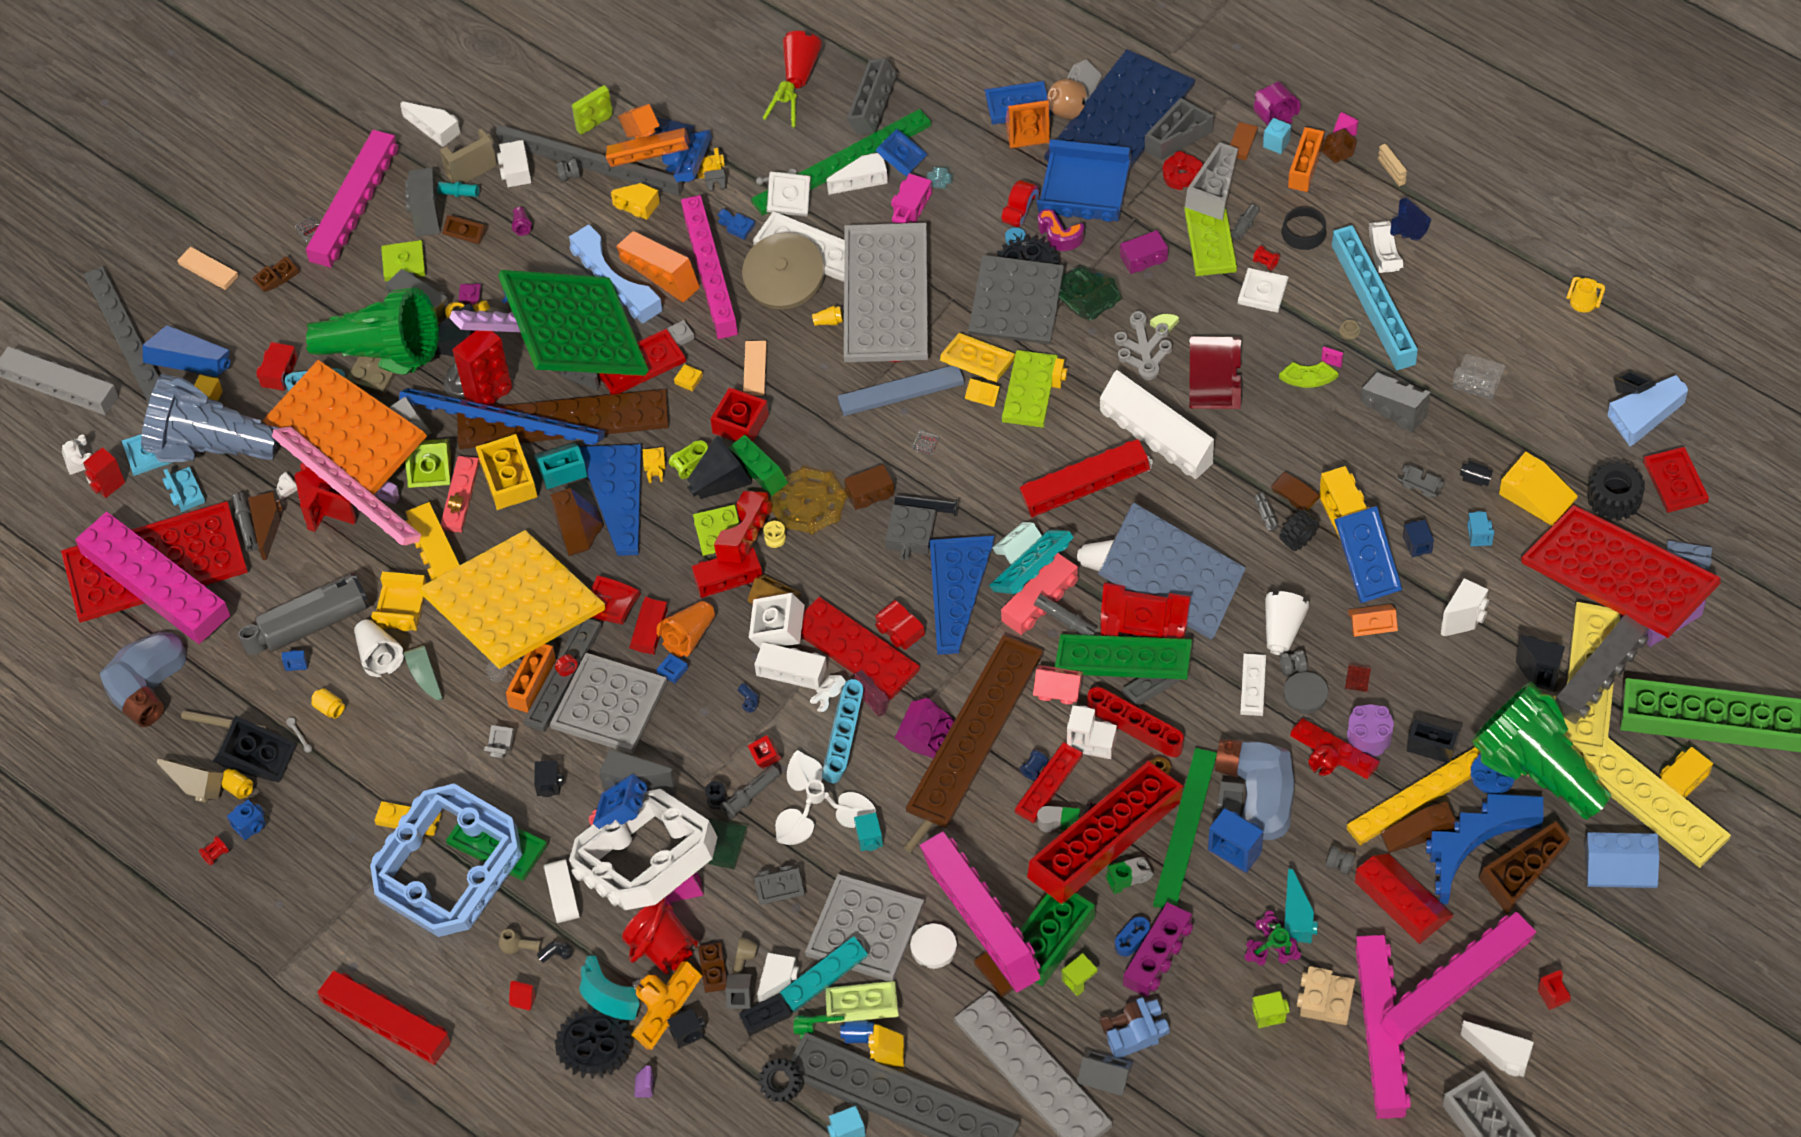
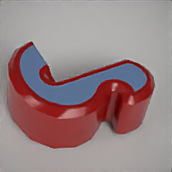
M1024 180L1017 181L1010 191L1007 206L1003 208L1002 222L1017 228L1022 226L1032 198L1036 200L1039 198V187Z

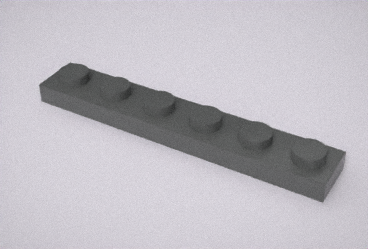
M588 619L575 626L558 659L564 655H572L578 662L577 668L569 676L562 677L555 670L554 664L524 719L525 726L545 732L585 653H588L602 627L601 622Z

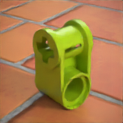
M694 441L686 448L674 453L669 459V464L671 467L676 468L681 479H687L707 451L708 446L704 441Z

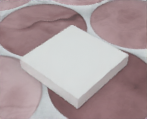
M770 172L767 212L772 213L774 211L779 214L807 217L810 176Z
M1248 268L1238 298V304L1278 313L1289 276Z

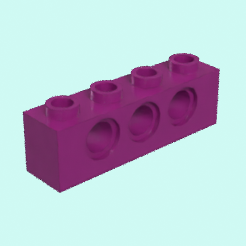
M1168 902L1166 903L1124 973V987L1147 998L1152 991L1156 992L1161 982V975L1163 972L1167 973L1171 967V958L1174 954L1178 955L1183 945V938L1185 936L1188 937L1192 932L1194 924H1192L1191 913ZM1167 931H1174L1175 934L1170 935V934H1167L1166 932H1167ZM1162 949L1164 950V952L1157 953L1155 952V950ZM1146 967H1151V968H1153L1154 970H1153V971H1145L1144 968H1146Z

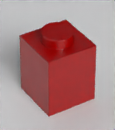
M768 735L748 745L757 766L762 769L782 759L773 739Z

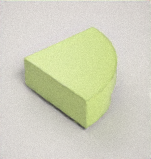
M1172 314L1158 315L1150 320V326L1156 328L1158 324H1166L1170 332L1179 322V317Z

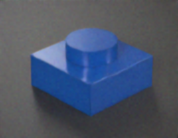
M291 650L289 652H282V662L286 671L308 669V661L304 651Z
M669 654L657 668V673L675 684L687 671L688 664Z

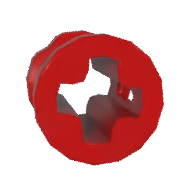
M1262 245L1259 246L1253 256V262H1259L1267 266V269L1270 271L1275 269L1280 260L1278 253L1273 254Z
M216 836L211 844L204 849H199L198 852L205 862L212 866L214 864L213 861L223 853L227 854L229 850L223 841Z

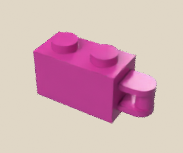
M909 173L906 180L902 181L899 193L894 195L891 202L894 212L893 223L917 222L932 195V180Z

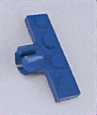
M710 130L691 133L689 137L690 143L688 144L689 149L662 155L663 163L668 165L665 170L675 172L674 178L676 182H689L695 179L712 138Z

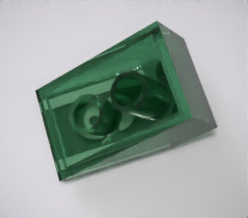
M1079 264L1063 275L1059 299L1084 319L1089 321L1096 319L1099 314L1114 307L1117 302L1122 300L1115 280Z

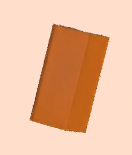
M681 128L609 145L606 150V159L610 167L687 150L690 143L686 129Z

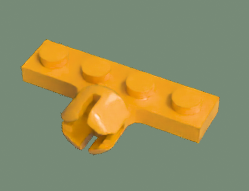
M687 961L681 962L667 984L656 975H648L640 981L644 988L642 989L639 985L636 987V996L647 1005L648 1010L632 1033V1036L647 1050L653 1049L668 1027L667 1019L677 1014L702 978V975Z

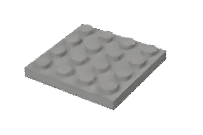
M585 653L550 723L551 729L633 754L667 684V678Z
M837 874L805 954L807 957L822 961L854 936L869 956L851 970L888 982L894 981L923 909L924 900Z

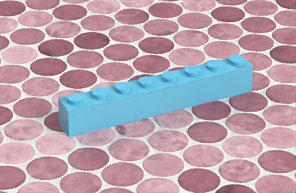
M1353 225L1334 230L1332 248L1396 371L1416 365L1418 349Z

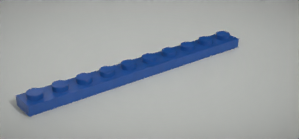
M412 388L400 391L399 400L406 397L414 406L422 404L426 405L425 408L437 410L440 408L449 414L463 413L467 418L481 417L485 418L484 421L490 423L504 422V425L508 427L522 426L526 431L534 432L540 430L549 436L563 435L564 439L584 440V443L595 445L603 440L605 434L604 430Z

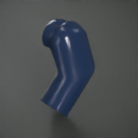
M742 683L738 687V692L745 697L742 708L748 713L754 712L758 707L759 696L746 683Z

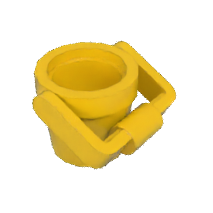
M1574 277L1567 299L1570 300L1571 307L1574 310L1583 313L1590 312L1595 307H1600L1605 286L1593 279ZM1597 288L1601 289L1599 298L1597 297Z

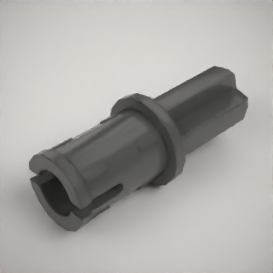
M1251 204L1244 215L1238 217L1237 224L1230 232L1233 239L1240 241L1246 231L1253 226L1252 221L1259 213V207Z

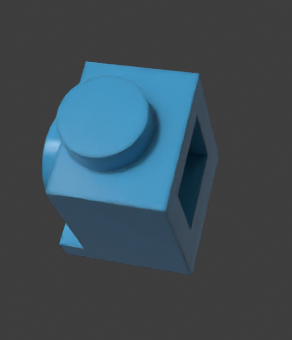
M1482 511L1469 513L1467 528L1470 547L1492 545L1494 530H1492L1491 520L1487 519V513Z

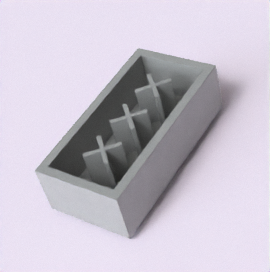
M1485 1071L1457 1086L1444 1096L1443 1108L1466 1137H1536Z

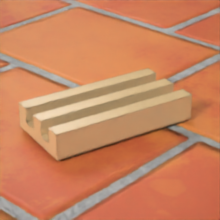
M1386 144L1379 146L1380 151L1378 154L1380 156H1378V160L1398 186L1404 185L1407 170Z

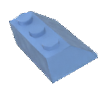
M1587 833L1584 845L1587 887H1658V834Z

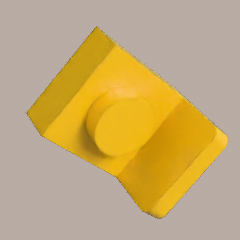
M714 148L713 156L703 158L697 172L698 179L705 178L704 172L721 170V167L725 166L723 154L719 155L718 148Z

